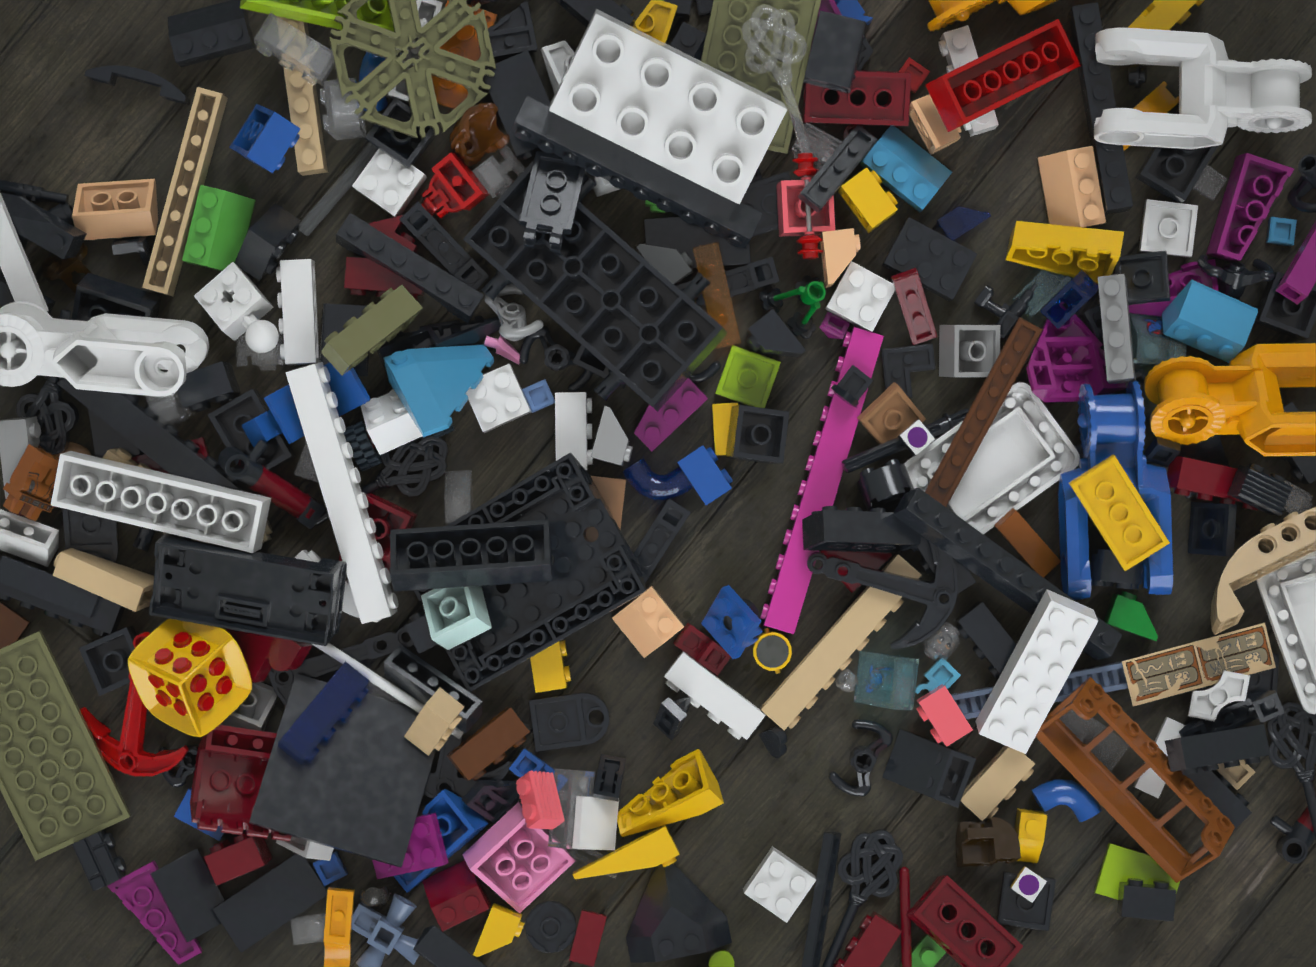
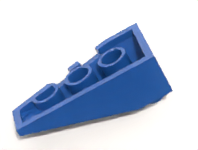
M447 789L442 790L430 801L422 812L423 815L436 813L448 859L488 825L481 814L468 807L461 797ZM438 867L395 875L394 877L408 893Z

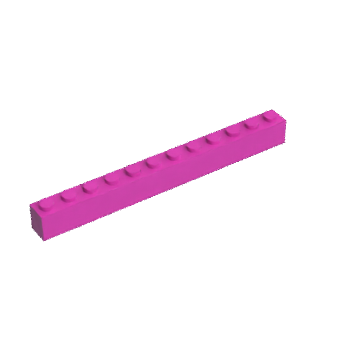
M856 327L852 328L851 332H846L842 345L847 347L844 357L839 356L835 371L839 372L836 382L831 381L827 396L832 398L829 407L824 405L820 420L824 421L822 431L817 430L812 445L817 446L814 456L809 455L805 470L809 471L806 481H801L797 495L802 496L799 506L794 504L790 517L791 520H794L792 530L787 529L784 536L783 544L787 545L784 555L779 554L775 569L779 570L777 580L772 579L768 589V594L772 595L769 605L764 604L760 616L761 619H764V626L791 634L795 632L812 576V572L807 566V559L812 553L819 552L803 550L802 519L810 516L813 511H821L824 506H833L844 470L842 461L848 457L858 424L857 417L861 414L868 391L867 388L858 400V406L853 407L839 398L832 391L831 387L840 382L852 365L871 378L884 338L883 335Z

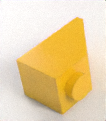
M1017 808L1015 831L1020 842L1021 858L1017 861L1038 863L1044 843L1047 815L1043 811Z
M494 903L473 956L480 957L512 943L514 936H520L525 924L520 921L522 914Z

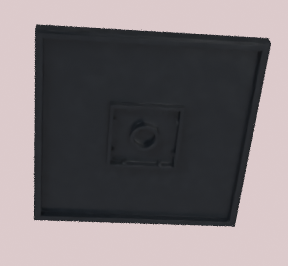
M296 674L249 823L401 868L436 751L434 749L428 756L404 737L419 713L407 706Z

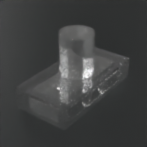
M326 914L292 918L291 928L294 945L324 941Z

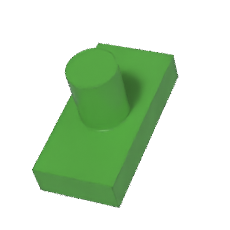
M925 934L912 949V967H934L946 952Z

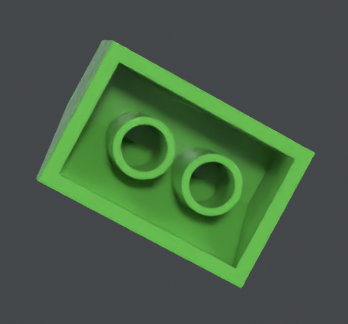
M200 185L182 261L218 271H223L228 265L235 262L249 230L256 200L225 190Z

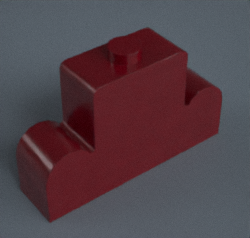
M226 629L236 640L243 653L252 683L263 682L271 668L277 671L299 668L313 646L310 643Z

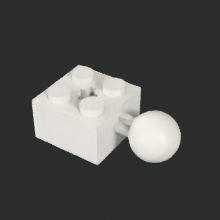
M234 262L228 265L194 295L219 328L232 340H237L245 333L247 345L257 353H267L276 347L279 340L277 328L267 320H260L273 306L247 274Z

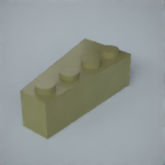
M403 285L395 290L392 288L388 289L381 295L379 303L371 302L362 310L363 315L358 319L355 316L343 325L344 330L339 334L337 331H334L324 340L326 345L321 353L341 375H344L368 356V351L373 354L386 341H391L400 331H405L423 307Z

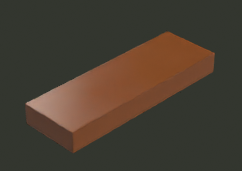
M1014 508L994 525L1026 563L1043 578L1061 562Z

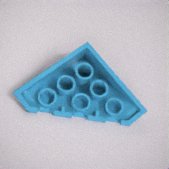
M482 344L407 349L384 357L389 383L422 436L426 437L449 428L453 422L450 415L454 410L461 411L468 400L466 392L470 387L471 389H476L483 379L482 369L485 365L486 367H491L494 363V357L487 347Z

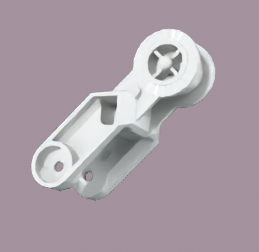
M1110 28L1096 33L1095 52L1096 59L1100 63L1107 65L1146 64L1179 67V114L1142 112L1131 108L1105 109L1102 116L1096 118L1094 124V139L1098 142L1115 145L1198 149L1222 145L1227 127L1238 126V128L1241 127L1243 130L1246 129L1249 132L1255 131L1257 133H1279L1303 129L1312 123L1311 112L1300 108V83L1312 77V68L1307 63L1292 59L1284 60L1282 58L1278 60L1252 61L1251 63L1229 60L1224 42L1209 33L1141 28Z
M22 301L12 302L0 308L1 386H21L30 382L37 375L64 377L76 389L158 397L169 396L183 385L186 380V373L192 372L200 366L209 351V341L204 330L197 324L185 320L107 313L92 317L89 321L52 318L40 306ZM178 344L183 345V346L185 347V349H186V352H184V351H183L180 347H178L177 345H178Z

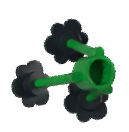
M806 275L802 278V281L795 284V290L781 293L779 288H773L771 285L766 286L765 290L759 293V299L763 302L762 308L765 311L769 310L770 312L773 309L778 314L779 308L783 306L782 299L798 295L800 301L811 306L807 314L802 315L796 312L787 321V325L793 329L792 333L795 336L800 335L804 339H809L812 336V332L816 330L812 315L820 308V301L826 295L824 283L818 277L811 279L810 276Z

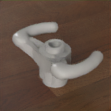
M514 284L507 285L494 301L485 294V303L493 309L500 320L501 327L499 333L507 340L519 341L537 332L544 326L542 320H536L527 325L525 308L516 303L508 304L500 298L503 295L524 294Z

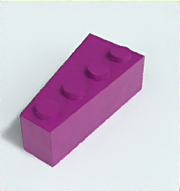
M1249 153L1237 155L1206 255L1227 262L1241 261L1258 232V227L1267 217L1271 205L1276 197L1280 195L1284 183L1291 176L1294 168Z

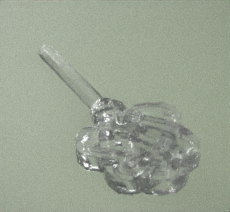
M759 5L754 9L750 19L745 21L741 28L742 37L747 44L744 55L746 65L751 71L760 74L771 71L777 84L781 85L801 153H812L791 85V64L802 60L806 54L807 44L804 37L795 31V21L790 12L784 9L777 10L770 5ZM763 13L769 14L766 19H760ZM782 18L784 19L786 26L783 25ZM751 28H752V30H753V32H754L753 37H752L751 31H750ZM768 30L773 31V43L766 35ZM785 35L784 51H781L782 36ZM794 41L798 45L795 54H793ZM760 42L770 52L769 56L759 46ZM754 54L761 60L762 65L755 63ZM778 59L782 61V72L776 65Z

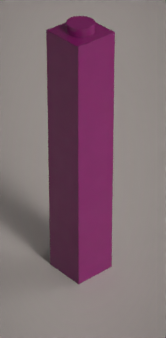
M1316 221L1275 290L1295 304H1299L1309 295L1316 282Z

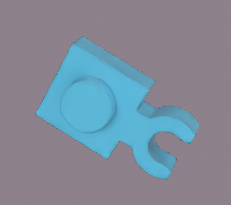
M941 657L924 674L929 681L919 684L914 692L918 694L922 689H927L930 692L941 684L945 685L948 689L961 675Z

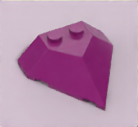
M1057 295L1026 367L1032 393L1043 402L1079 401L1078 394L1082 384H1090L1094 395H1109L1124 390L1126 388L1125 383L1109 384L1107 381L1105 352L1101 349L1103 344L1076 314L1072 316L1063 306L1065 302Z

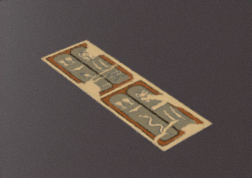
M1265 623L1122 661L1133 706L1214 685L1220 680L1223 670L1250 675L1276 668Z

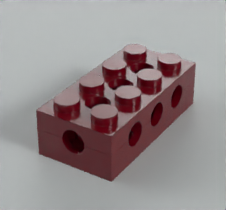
M856 70V78L853 81L851 92L836 91L837 98L833 103H826L824 100V94L829 90L828 88L804 83L802 118L804 122L909 126L911 73ZM855 90H860L863 94V99L858 104H852L850 101V95ZM881 91H886L889 96L887 103L884 105H878L876 101L877 94Z
M947 875L938 876L906 914L962 967H1007L1023 947L1019 941ZM944 906L947 907L949 911L947 919H945L942 915V909L944 908ZM963 924H965L968 929V933L965 937L962 935L961 932ZM982 942H984L987 947L985 954H983L980 949Z

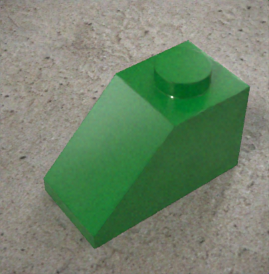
M1122 591L1121 595L1113 593L1104 622L1157 641L1158 635L1143 603L1135 601L1137 596Z

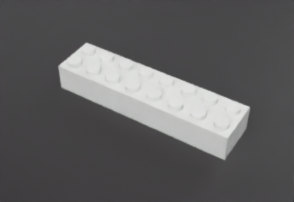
M69 451L60 454L51 505L254 553L262 547L271 498Z

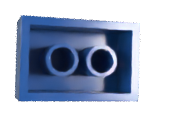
M256 104L229 148L254 164L273 173L275 169L279 170L286 159L284 155L288 148H292L297 143L300 136L298 134L300 128L278 113Z

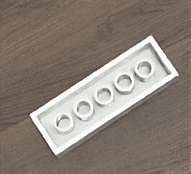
M1046 589L975 721L980 735L1024 754L1027 753L1098 623L1093 609Z

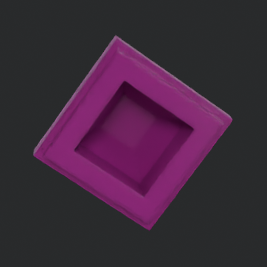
M827 311L820 329L828 338L843 339L850 323Z

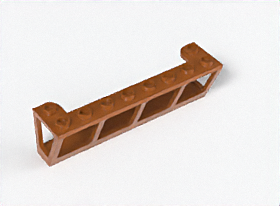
M1091 677L1085 680L1047 714L1035 736L1176 883L1220 856L1235 829L1230 819L1221 813L1213 802L1195 786L1190 778L1182 775L1181 770L1171 772L1168 756L1122 710L1121 706L1104 691L1102 686L1097 684ZM1071 709L1085 720H1090L1098 712L1109 725L1090 742L1084 744L1059 718ZM1114 730L1145 761L1124 781H1119L1091 752L1097 744ZM1150 767L1181 799L1159 819H1156L1127 789L1129 785ZM1186 805L1205 823V827L1201 832L1203 845L1193 854L1188 853L1163 826ZM1208 851L1210 852V854H1208V855L1205 856L1204 858H1202V859H1200L1199 861H1197V860H1198L1200 857H1202L1206 852H1208Z

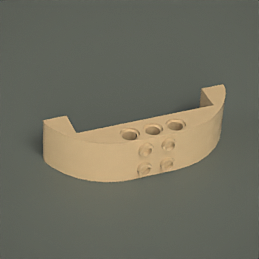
M1316 507L1300 514L1297 511L1283 518L1284 522L1276 526L1274 523L1263 527L1260 530V534L1251 538L1235 552L1218 581L1211 602L1210 619L1214 635L1238 624L1244 613L1233 591L1316 551Z

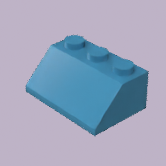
M892 125L860 163L862 168L865 169L867 167L870 172L874 170L886 187L919 213L952 173Z
M1191 279L1162 312L1163 334L1229 363L1245 347L1258 314V309Z

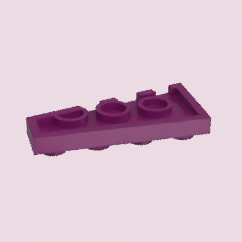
M154 860L109 884L107 887L113 893L115 892L123 901L122 903L125 907L136 915L145 929H148L156 937V941L179 965L202 953L203 949L197 938L187 943L185 942L150 873L159 869Z

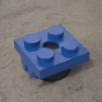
M729 585L721 588L701 623L732 659L739 658L746 647L758 640L756 636L763 632L760 628L761 620L756 606L750 600L741 599Z

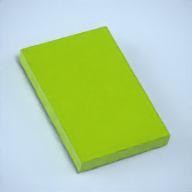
M1109 842L1094 892L1118 900L1120 882H1127L1128 878L1143 880V884L1153 885V881L1169 882V886H1172L1177 893L1180 881L1176 883L1149 854Z

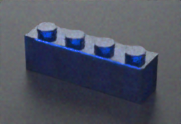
M345 661L279 740L277 747L301 766L306 760L311 763L320 752L317 748L323 740L328 742L337 731L334 729L335 725L340 720L344 723L353 712L350 707L357 700L360 703L369 693L367 687L370 680Z

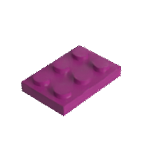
M436 813L416 817L401 868L372 859L377 879L443 866L449 863Z

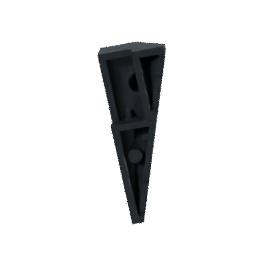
M476 316L475 321L469 323H460L459 320L424 325L420 326V330L407 333L400 331L394 339L389 342L386 341L377 350V353L387 374L384 357L390 356L397 351L472 345L498 331L501 323L498 317L483 319L482 316Z

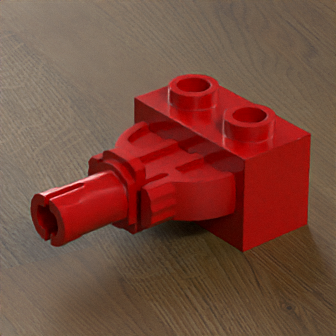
M451 152L431 168L435 174L430 181L429 188L422 193V196L426 199L421 205L431 216L437 214L438 217L442 218L448 212L470 211L490 194L470 168L465 165L461 157Z

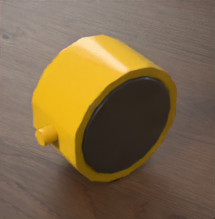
M765 628V633L760 634L757 637L758 640L753 645V656L757 664L763 669L775 671V674H778L780 669L784 668L790 661L792 655L791 645L783 634L769 631V628Z

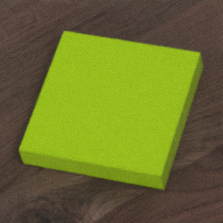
M732 345L715 394L751 407L765 408L781 362Z

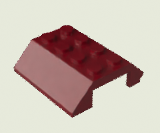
M218 725L214 730L202 737L197 751L190 798L191 820L193 823H197V829L216 832L217 827L220 826L222 833L242 835L243 829H245L246 836L267 839L268 834L271 833V839L291 840V835L249 823L277 733Z

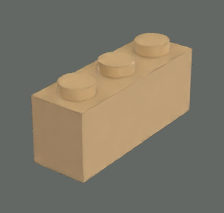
M439 687L424 705L404 737L428 756L434 749L439 751L462 720L459 714L464 706Z
M1004 745L966 786L961 802L981 821L985 818L993 817L999 809L997 805L1003 799L1008 800L1015 793L1017 783L1020 780L1024 782L1034 772L1032 767L1035 763L1024 753Z

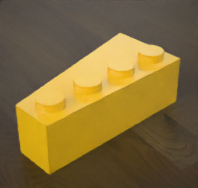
M1154 0L1128 28L1170 30L1176 22L1181 25L1191 15L1188 10L1194 4L1199 7L1205 0Z

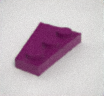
M688 378L658 412L648 405L634 434L653 451L696 411L708 397Z

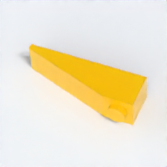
M663 825L574 871L573 877L574 879L657 867L660 864L666 867L676 862V856L680 854L666 825Z

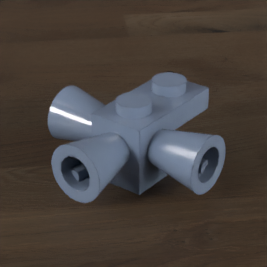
M394 894L387 917L365 904L359 903L353 914L352 930L368 938L367 943L370 944L368 949L356 961L359 967H381L385 953L390 955L393 948L410 963L415 964L419 954L413 948L418 939L402 934L405 929L402 923L417 907L413 902Z

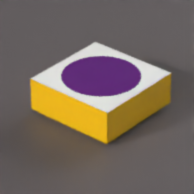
M1024 866L1010 888L1033 903L1047 881Z

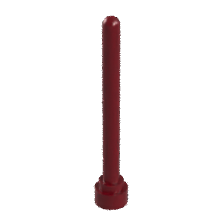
M901 867L899 870L900 923L902 931L901 959L902 967H912L911 919L906 915L910 910L909 869Z

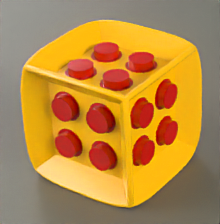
M167 619L149 634L132 651L128 658L129 672L144 706L160 721L194 737H202L214 730L245 701L252 690L251 675L238 643L226 630L220 627Z

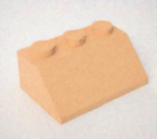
M1093 146L1067 150L1037 158L1049 224L1087 228L1106 223Z
M155 179L78 184L72 213L74 226L87 233L84 240L156 235L158 208Z

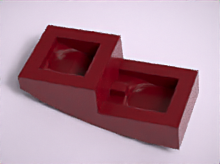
M690 623L685 625L673 642L675 646L717 676L731 658L723 647Z

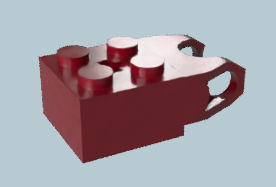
M365 494L368 499L367 511L369 518L374 520L376 526L374 535L377 543H380L383 549V565L390 573L391 530L411 529L418 515L375 494ZM383 523L385 532L380 534V528L377 525Z

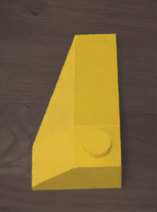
M699 749L676 760L670 765L672 769L661 779L657 777L652 781L654 785L644 794H638L618 812L617 822L622 837L699 816L724 803L719 783Z

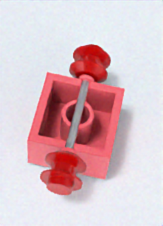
M813 153L797 154L796 159L792 160L798 164V169L793 171V173L801 177V180H784L776 185L779 237L801 236L797 243L802 244V250L797 252V254L803 255V259L818 258V254L823 253V250L818 249V243L823 241V239L817 235H821L825 231L835 230L834 195L819 213L798 198L801 191L811 181L812 176L816 175L819 171L814 168V162L819 159L813 157Z

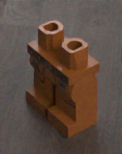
M29 444L10 478V483H6L3 490L9 493L3 506L13 513L19 514L20 512L33 521L37 520L42 510L50 513L54 507L51 505L59 457Z

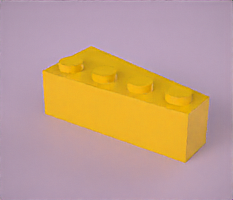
M1016 221L1010 235L1006 260L1098 284V277L1112 274L1120 258L1124 232Z

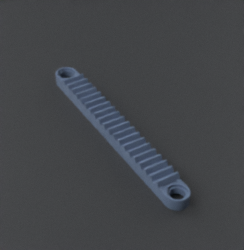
M1122 662L1071 671L1054 702L1063 701L1089 677L1101 685L1105 692L1128 688ZM994 686L954 693L951 696L966 719L976 718L979 716Z

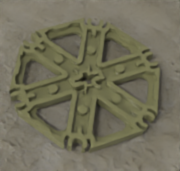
M351 0L337 12V14L347 17V19H344L341 16H336L334 21L341 23L343 28L341 31L333 29L330 31L332 36L340 37V40L329 37L341 98L349 92L352 93V95L346 98L344 103L347 105L352 100H356L359 103V108L354 111L355 115L360 114L363 109H366V113L359 117L360 119L414 138H418L416 127L419 128L420 137L425 138V127L430 126L433 128L434 135L436 136L440 131L437 123L440 124L442 133L445 132L463 116L466 110L488 94L480 91L478 87L483 90L490 89L491 86L483 82V76L494 77L495 73L489 69L485 70V67L495 70L496 66L484 9L479 14L474 15V12L480 8V3H477L474 7H469L466 2L467 0H449L448 5L421 28L416 0H388L394 32L357 18V10L368 0ZM471 25L477 33L481 56L477 61L440 49V47L464 26ZM421 44L424 45L417 53L419 59L411 58L404 63L402 62L409 53L408 47L413 50ZM347 47H355L386 59L359 83H354L348 78L344 50ZM413 64V66L408 70L407 67ZM431 75L462 85L468 91L467 98L449 114L439 112ZM402 80H405L412 114L411 119L407 122H401L381 115L376 109L378 101Z

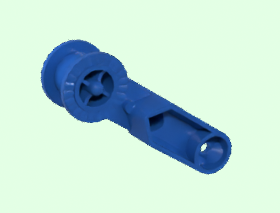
M1129 381L1126 394L1094 395L1090 384H1082L1078 394L1079 417L1077 422L1081 434L1083 458L1079 459V468L1060 474L1058 486L1062 592L1073 600H1081L1091 596L1088 513L1069 485V482L1114 454L1170 542L1144 559L1142 573L1143 588L1148 589L1149 594H1171L1173 588L1171 493L1166 468L1147 464L1146 455H1143L1142 452L1146 437L1144 433L1146 417L1144 414V399L1139 382Z

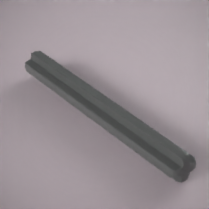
M369 142L298 226L299 231L306 236L312 233L355 183L379 148Z

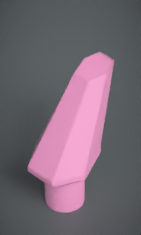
M500 335L499 339L486 336L484 346L495 348L496 354L518 365L520 364L519 352L504 337Z

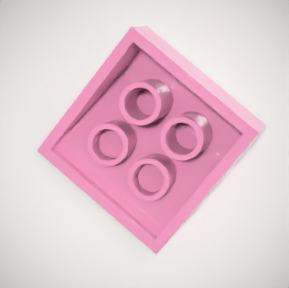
M520 802L513 806L462 854L469 869L519 914L576 861L547 829L526 827L527 823L523 817V808Z

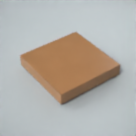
M895 382L857 417L879 445L897 438L916 420L919 419L922 423L926 420Z

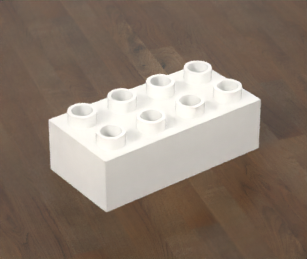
M598 9L595 10L549 108V111L737 204H740L788 110L783 102Z

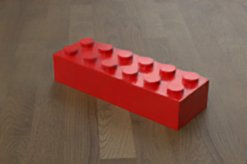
M1059 19L925 84L947 131L950 132L1081 66Z

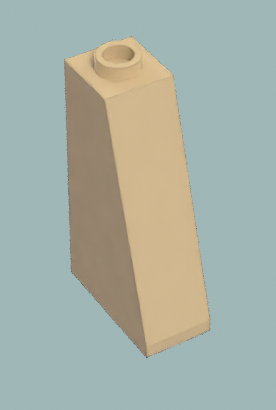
M74 548L61 551L56 556L53 576L135 612L150 606L154 585L153 575Z

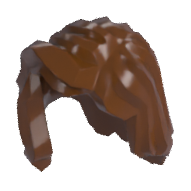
M480 103L470 107L456 123L450 134L451 150H454L461 157L466 166L478 163L485 153H493L503 148L510 141L509 134L504 135L499 130L496 117L498 107L493 103Z

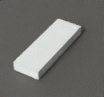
M1165 717L1154 741L1166 755L1165 741L1181 738L1179 731L1185 726L1168 717ZM1150 767L1136 780L1133 787L1159 798L1165 782Z

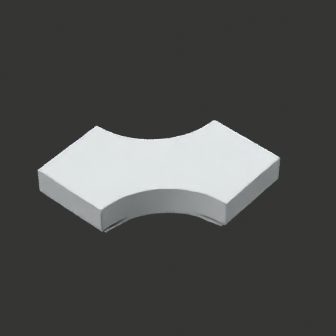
M1223 670L1220 680L1213 687L1203 691H1192L1188 716L1215 721L1218 712L1226 704L1234 701H1246L1250 675Z

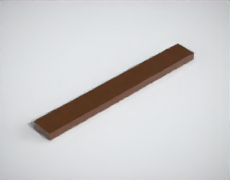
M1020 317L925 490V493L945 507H947L1043 330Z

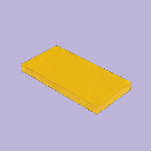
M1114 454L1069 482V485L1124 571H1127L1170 543Z

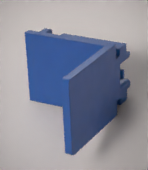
M330 362L324 365L330 373L329 385L331 392L335 393L338 400V407L336 409L339 416L370 401V397L354 368L341 375ZM289 385L264 398L270 410L242 424V428L253 447H255L259 440L266 442L281 433L284 434L289 444L305 436Z

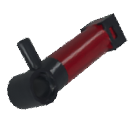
M259 440L248 456L236 447H227L220 452L218 457L219 466L230 478L236 479L261 496L271 498L273 504L292 515L297 521L312 529L326 510L317 499L306 492H302L257 462L268 447L265 441ZM234 459H239L236 466L230 467V463Z
M1308 806L1293 826H1290L1280 817L1274 815L1270 820V824L1285 834L1277 841L1276 850L1278 855L1293 864L1302 862L1306 859L1308 849L1315 841ZM1296 843V852L1293 855H1288V845Z

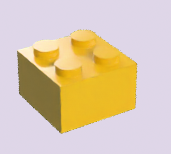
M866 167L844 183L838 193L866 231L870 233L895 214L898 210L895 205L898 202L890 191L885 193L880 186L882 180L874 170L870 172Z

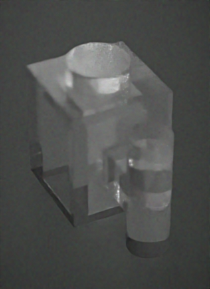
M508 146L500 151L505 159L501 164L492 155L472 171L492 198L496 196L500 198L513 183L507 175L509 171L513 169L519 177L525 170Z
M279 334L276 347L267 353H257L251 350L246 343L245 335H241L236 340L237 367L248 366L247 356H252V365L260 366V371L276 370L277 365H283V360L280 357V344H283L282 334Z

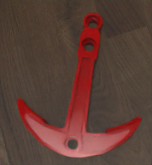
M143 632L137 635L133 640L134 648L151 633ZM129 672L130 685L120 741L109 736L111 729L98 721L86 707L81 708L80 711L106 762L125 774L132 776H155L172 769L180 763L189 748L185 745L176 750H162L157 754L143 750L147 708L141 701Z

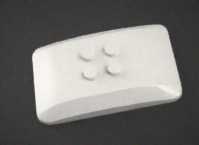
M1018 382L1012 385L946 507L982 534L993 528L1012 508L1017 511L1060 479V474L1074 470L1079 464L1080 455L1042 401L1032 393L1031 387L1028 384ZM962 422L928 445L919 454L906 461L904 465L914 489L919 487L925 492Z
M1315 551L1257 579V585L1297 696L1303 709L1310 714H1316Z

